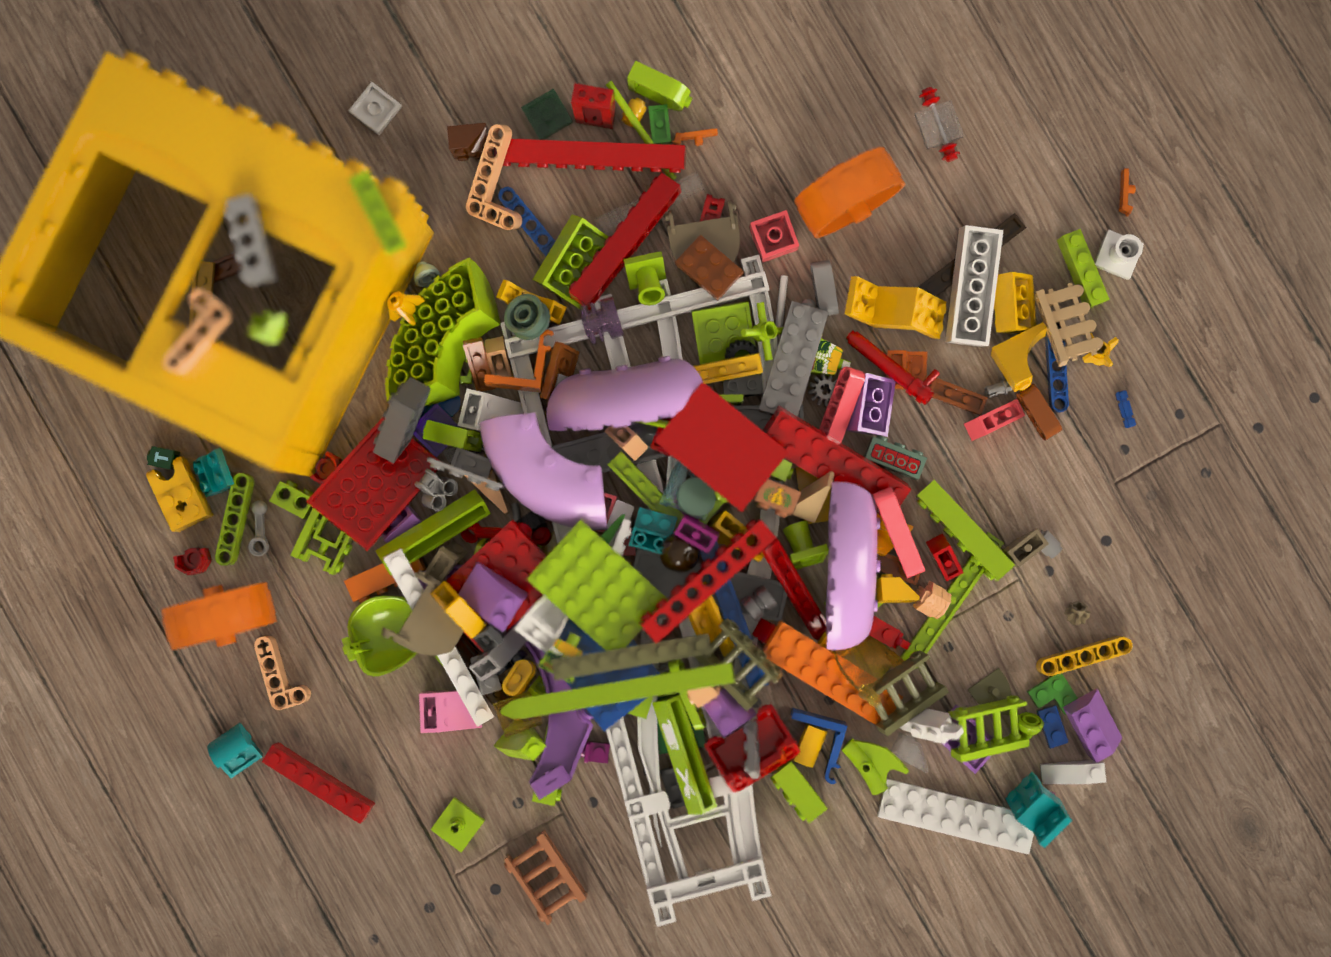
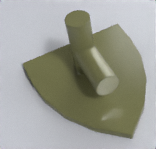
M997 668L968 689L979 705L1007 699V696L1012 695L1010 685L1000 668ZM1010 710L1000 711L1001 715H1010Z

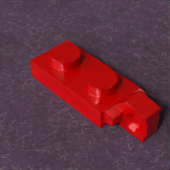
M875 616L873 617V624L869 633L871 637L889 647L896 649L899 645L908 650L911 643L902 638L904 634L900 630Z

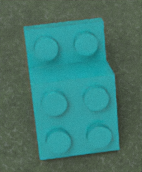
M1033 772L1023 778L1021 783L1005 798L1016 821L1032 831L1038 843L1044 848L1072 822L1060 798L1043 787L1038 776Z

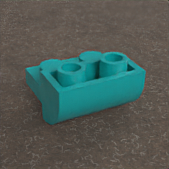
M222 448L214 449L209 454L200 456L193 461V469L199 477L200 489L205 494V497L225 492L234 484Z
M639 507L629 546L658 554L662 553L664 548L661 547L662 543L674 532L677 517Z
M241 723L226 731L207 746L209 756L217 768L221 767L230 779L262 758L263 753L251 740L252 736Z

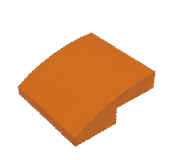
M887 350V355L912 376L918 377L922 381L925 380L927 377L928 352ZM898 383L895 384V389L905 390Z

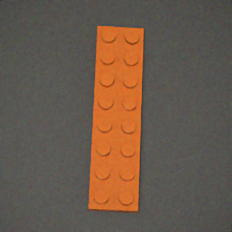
M780 620L762 649L767 659L875 725L879 723L881 718L871 700L867 702L858 695L865 686L877 680ZM887 690L877 695L888 715L896 710V706Z

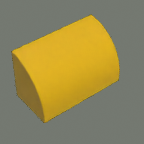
M806 723L797 745L800 753L793 758V761L813 768L828 731Z

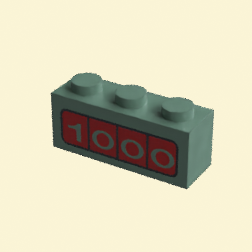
M879 435L870 439L864 454L865 458L883 468L911 479L919 480L927 460L923 456L924 453L915 449L912 452L906 450L905 445L897 442L893 445L887 442V438Z

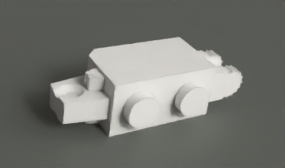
M925 709L900 727L902 730L911 732L912 737L945 744L948 739L958 740L964 733L962 726L952 723L949 713L932 709Z

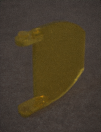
M870 635L853 647L833 650L836 663L845 678L871 706L878 707L882 699L872 688L892 666L895 668L904 661L887 645Z

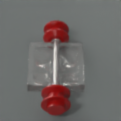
M928 87L921 91L922 94L919 95V98H924L925 101L922 103V106L929 108L916 112L914 115L926 149L929 150L942 145L939 150L940 153H944L942 160L951 162L958 158L957 155L960 152L954 149L957 144L950 142L963 138L964 134L952 101L936 105L940 97L934 94L937 89Z

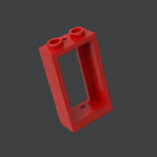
M574 83L571 104L575 122L613 129L616 114L614 91L612 89Z

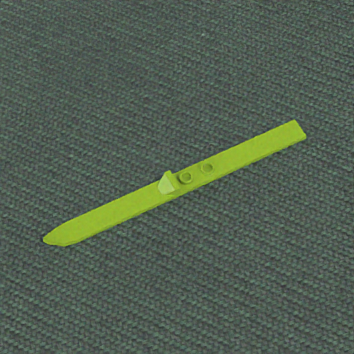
M732 663L520 698L508 703L501 709L500 713L513 719H523L735 683Z

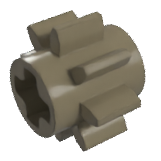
M1080 601L1070 602L1069 607H1066L1064 613L1068 615L1067 621L1074 625L1085 624L1086 619H1089L1091 613L1087 611L1088 606Z

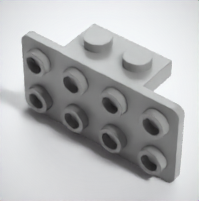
M457 448L451 465L429 457L427 459L428 462H431L430 467L438 470L450 469L449 474L461 478L463 475L468 476V481L476 484H481V481L487 483V488L495 491L505 488L504 485L488 479L492 466L488 458Z

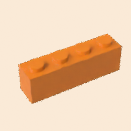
M422 557L410 564L414 573H418L420 570H427ZM383 563L344 580L352 601H359L360 603L370 599V595L374 593L381 595L387 592V588L392 585L395 588L398 587L393 575L390 576Z

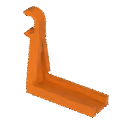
M545 330L540 335L534 371L535 380L485 374L484 383L486 387L541 393L546 352L552 350L550 346H544V338L547 335L552 337L554 332Z

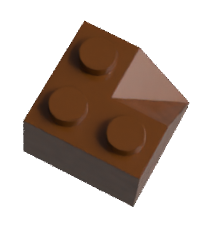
M486 123L447 126L449 150L454 159L467 161L469 158H481L489 132Z

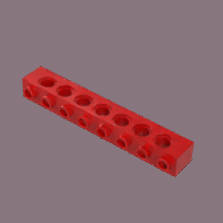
M752 519L745 525L746 529L741 534L738 532L730 539L731 543L726 547L724 545L715 552V557L711 560L709 558L700 565L701 569L695 573L693 571L685 578L686 582L682 586L677 585L670 591L671 595L667 599L662 598L655 605L657 608L652 612L647 611L640 618L642 621L638 624L656 644L776 539L775 535L762 520L757 519L755 521ZM752 534L755 537V542L752 545H748L747 537ZM738 547L740 555L738 558H733L732 550ZM719 561L725 562L726 566L723 571L717 570V563ZM705 574H709L711 577L708 584L702 583V577ZM690 587H694L696 594L689 598L687 590ZM679 600L681 602L680 609L673 611L672 603ZM659 614L666 615V620L662 624H658L656 621Z

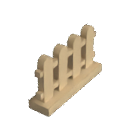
M1068 283L1067 288L1053 291L1052 288L1047 291L1048 294H1045L1044 289L1036 291L1034 299L1042 321L1047 327L1046 333L1058 366H1065L1070 358L1072 361H1076L1078 359L1077 356L1091 352V355H1096V350L1102 347L1103 341L1101 338L1091 337L1090 333L1096 329L1097 325L1094 320L1086 321L1084 315L1090 310V305L1086 302L1079 303L1078 297L1082 296L1084 292L1081 285L1073 286L1072 283ZM1072 299V306L1059 308L1058 303ZM1078 317L1080 323L1066 327L1064 321ZM1056 323H1059L1060 329L1057 328ZM1085 335V341L1072 344L1071 338ZM1064 340H1065L1066 345H1067L1066 347H1064L1063 342H1062V341H1064Z

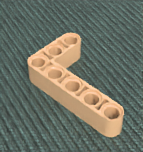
M496 124L488 132L466 202V211L471 216L502 229H518L522 225L521 215L491 202L512 138V130L509 126ZM500 129H502L503 131L502 138L498 136V131ZM494 147L497 150V155L495 157L492 153ZM488 166H490L491 168L490 175H488L486 171ZM482 184L485 186L484 193L481 191ZM476 203L480 206L479 211L475 209ZM493 209L496 211V218L492 216ZM510 216L513 218L512 226L509 224L508 221Z

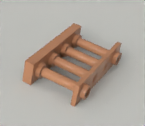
M543 830L537 835L536 844L514 859L508 854L504 859V866L509 873L512 872L538 910L536 913L539 919L549 925L552 921L550 914L572 899H577L579 903L587 899V893L546 831ZM540 850H545L548 855L547 860L526 875H523L518 865ZM551 866L556 867L559 871L558 876L537 891H534L529 881ZM562 882L564 884L567 883L570 888L569 892L545 908L539 898Z

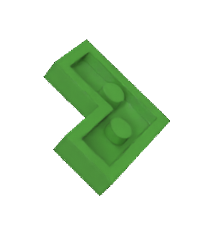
M1062 673L1048 677L1027 691L1037 708H1041L1054 699L1065 715L1063 707L1078 699Z

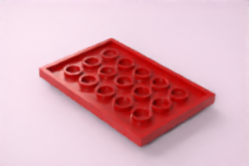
M384 417L378 421L306 501L307 504L366 551L375 544L421 491L415 486L416 481L419 482L424 476L425 470L429 469L435 474L437 473L438 469L430 467L431 462L427 461L428 457L440 461L414 439L411 440L394 464L373 453L375 448L373 442L381 432L378 428L382 421L385 420Z
M511 520L451 575L446 582L459 594L474 567L479 562L527 592L528 595L505 629L507 631L543 595L527 580V577L547 555L514 520ZM466 603L486 625L489 624L468 603ZM464 631L463 633H464V634L481 650V652L483 653L484 650L480 647V645H479L474 639H471V638L468 636V634Z

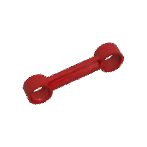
M475 523L462 531L461 536L466 542L475 543L479 538H493L503 528L481 527L478 523ZM517 523L529 537L532 536V530L527 524Z

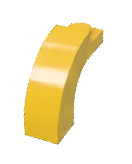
M503 279L496 295L498 299L509 305L513 299L520 295L532 294L548 307L550 322L560 325L567 307L554 300L526 291L512 282Z

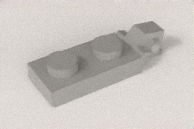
M756 721L745 722L743 732L747 735L744 748L745 752L748 753V760H745V771L749 773L752 779L760 777L758 724Z

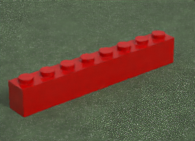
M661 173L652 180L648 191H644L641 194L637 205L630 208L626 219L617 225L616 232L606 239L602 250L595 253L591 264L582 270L581 277L571 284L569 288L571 298L587 310H591L625 266L624 259L632 257L681 194L680 184L665 174Z

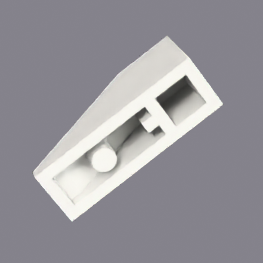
M1093 760L1040 764L1042 784H1094L1106 782L1105 765L1102 761L1096 763Z

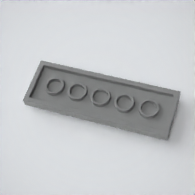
M794 301L791 302L759 411L773 415L777 407L781 406L798 416L827 320L828 311Z

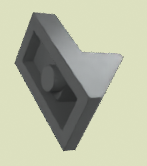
M489 623L473 639L486 652L499 646L504 641L503 637L507 634V631L502 632Z

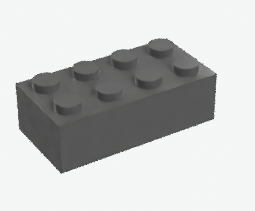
M411 377L406 383L402 382L400 384L397 394L393 393L389 398L388 403L390 407L383 414L385 420L382 421L378 428L381 432L373 442L375 444L373 453L394 464L412 440L429 396L430 387Z

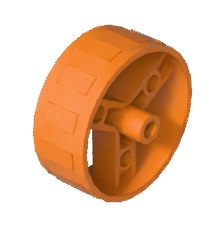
M877 147L831 168L825 175L805 188L795 198L794 203L813 236L821 238L853 222L857 224L873 214V210L895 196L905 186V182L885 147Z
M267 582L224 592L222 585L202 589L204 598L161 609L162 622L171 650L214 639L217 647L237 642L236 633L278 622L272 594Z

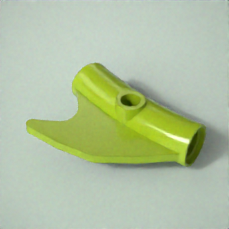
M852 738L841 749L857 768L872 795H878L888 789L887 774L890 770H897L904 774L909 772V769L887 747Z

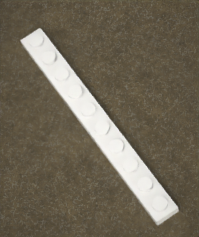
M400 548L383 557L410 608L413 609L424 589L419 580L414 576L415 573ZM454 647L452 652L437 655L476 726L478 727L492 719L494 716L456 647Z

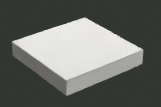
M371 82L348 111L377 135H380L401 109L402 105Z

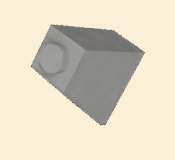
M515 626L507 631V634L503 637L504 641L499 646L484 652L469 666L481 681L500 671L527 642V639L514 629Z

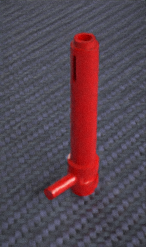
M852 330L848 334L846 340H848L849 345L903 387L909 396H914L919 404L926 405L935 393L931 391L932 388L929 385L940 375L938 370L934 369L922 381L918 377L912 376L858 331Z

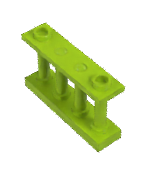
M1011 695L1007 696V699L967 708L957 707L954 711L948 712L950 717L958 721V725L962 726L964 732L959 738L960 745L958 748L951 749V757L962 763L1029 747V739L1019 733L1017 710L1018 707L1027 706V702L1018 696ZM1010 710L1011 733L1009 736L1002 737L1000 711ZM993 713L994 737L992 740L985 741L983 715ZM975 717L977 741L975 744L968 745L966 719Z

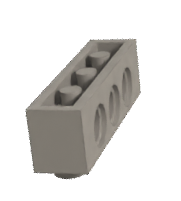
M248 194L226 200L227 208L224 211L226 218L231 222L230 235L233 241H236L237 249H235V254L238 261H241L243 269H240V274L243 281H246L251 286H256L277 280L256 199ZM247 216V223L240 225V220ZM248 237H253V242L250 245L246 246V239ZM254 257H258V263L255 266H251V260Z

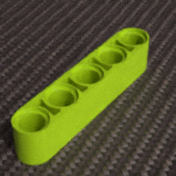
M238 473L233 477L234 484L230 487L215 553V560L221 566L233 565L238 559L255 485L254 478L249 474ZM243 477L247 480L244 487L240 485V480ZM238 496H241L243 499V502L240 506L236 504V498ZM236 514L238 516V522L234 525L232 523V517ZM230 533L234 536L232 543H229L227 540ZM225 552H228L230 555L228 562H225L223 559Z

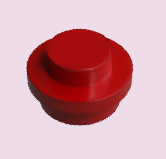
M539 527L533 532L532 540L535 544L544 546L550 542L551 533L548 528Z

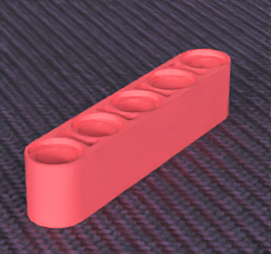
M843 367L841 369L819 430L841 443L865 381L863 371L850 367Z
M888 487L874 493V500L907 579L924 572V565L893 489Z

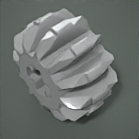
M825 374L821 375V380L816 376L814 378L816 384L812 382L809 384L814 389L809 390L808 393L815 394L811 398L812 401L816 398L819 399L817 402L818 406L821 405L822 401H824L825 407L828 406V400L831 398L837 381L831 382L832 375H829L827 380ZM824 386H826L827 391H829V394L827 392L825 395H823V390H821L820 387L823 388Z

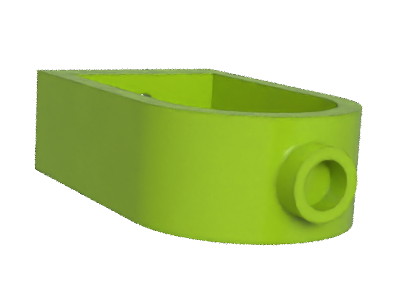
M635 60L627 77L628 90L657 104H667L668 109L680 112L684 107L688 108L692 101V97H690L691 91L684 84Z

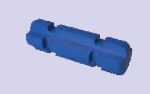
M1123 390L1115 393L1117 401L1119 400L1120 402L1118 406L1121 416L1124 418V427L1130 428L1135 426L1136 422L1135 418H1132L1133 411L1130 401H1127V391Z

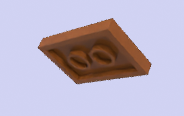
M702 235L675 261L677 267L717 301L743 274V270Z
M555 341L554 347L551 350V359L546 369V377L542 385L540 398L549 401L555 389L558 374L568 377L574 375L579 351L564 343Z

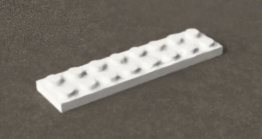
M887 778L888 789L881 796L877 813L879 818L1029 855L1034 833L1016 821L1011 809Z

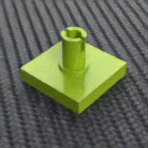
M454 797L430 830L462 853L485 819Z

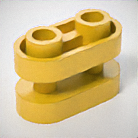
M518 660L503 681V691L510 696L523 694L537 672L535 663L531 660Z

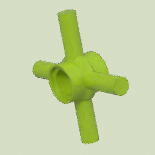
M764 302L756 303L759 323L754 325L753 328L742 329L741 335L743 337L752 336L757 342L762 341L765 361L773 360L770 340L777 335H782L784 327H777L772 321L767 322Z

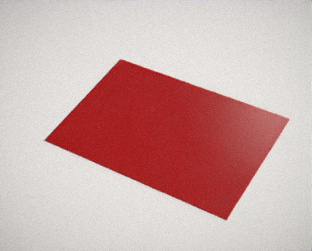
M701 382L689 397L684 408L676 413L655 439L658 445L741 512L789 453L704 382Z

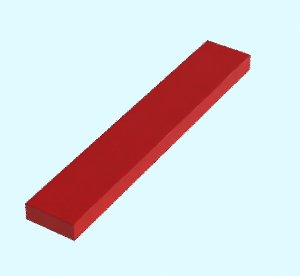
M776 538L761 552L813 639L818 640L826 632V619L778 538Z

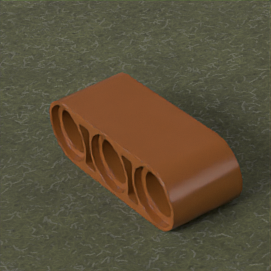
M1031 384L1027 389L1016 393L1020 405L1043 440L1046 441L1062 431L1061 424L1035 384Z

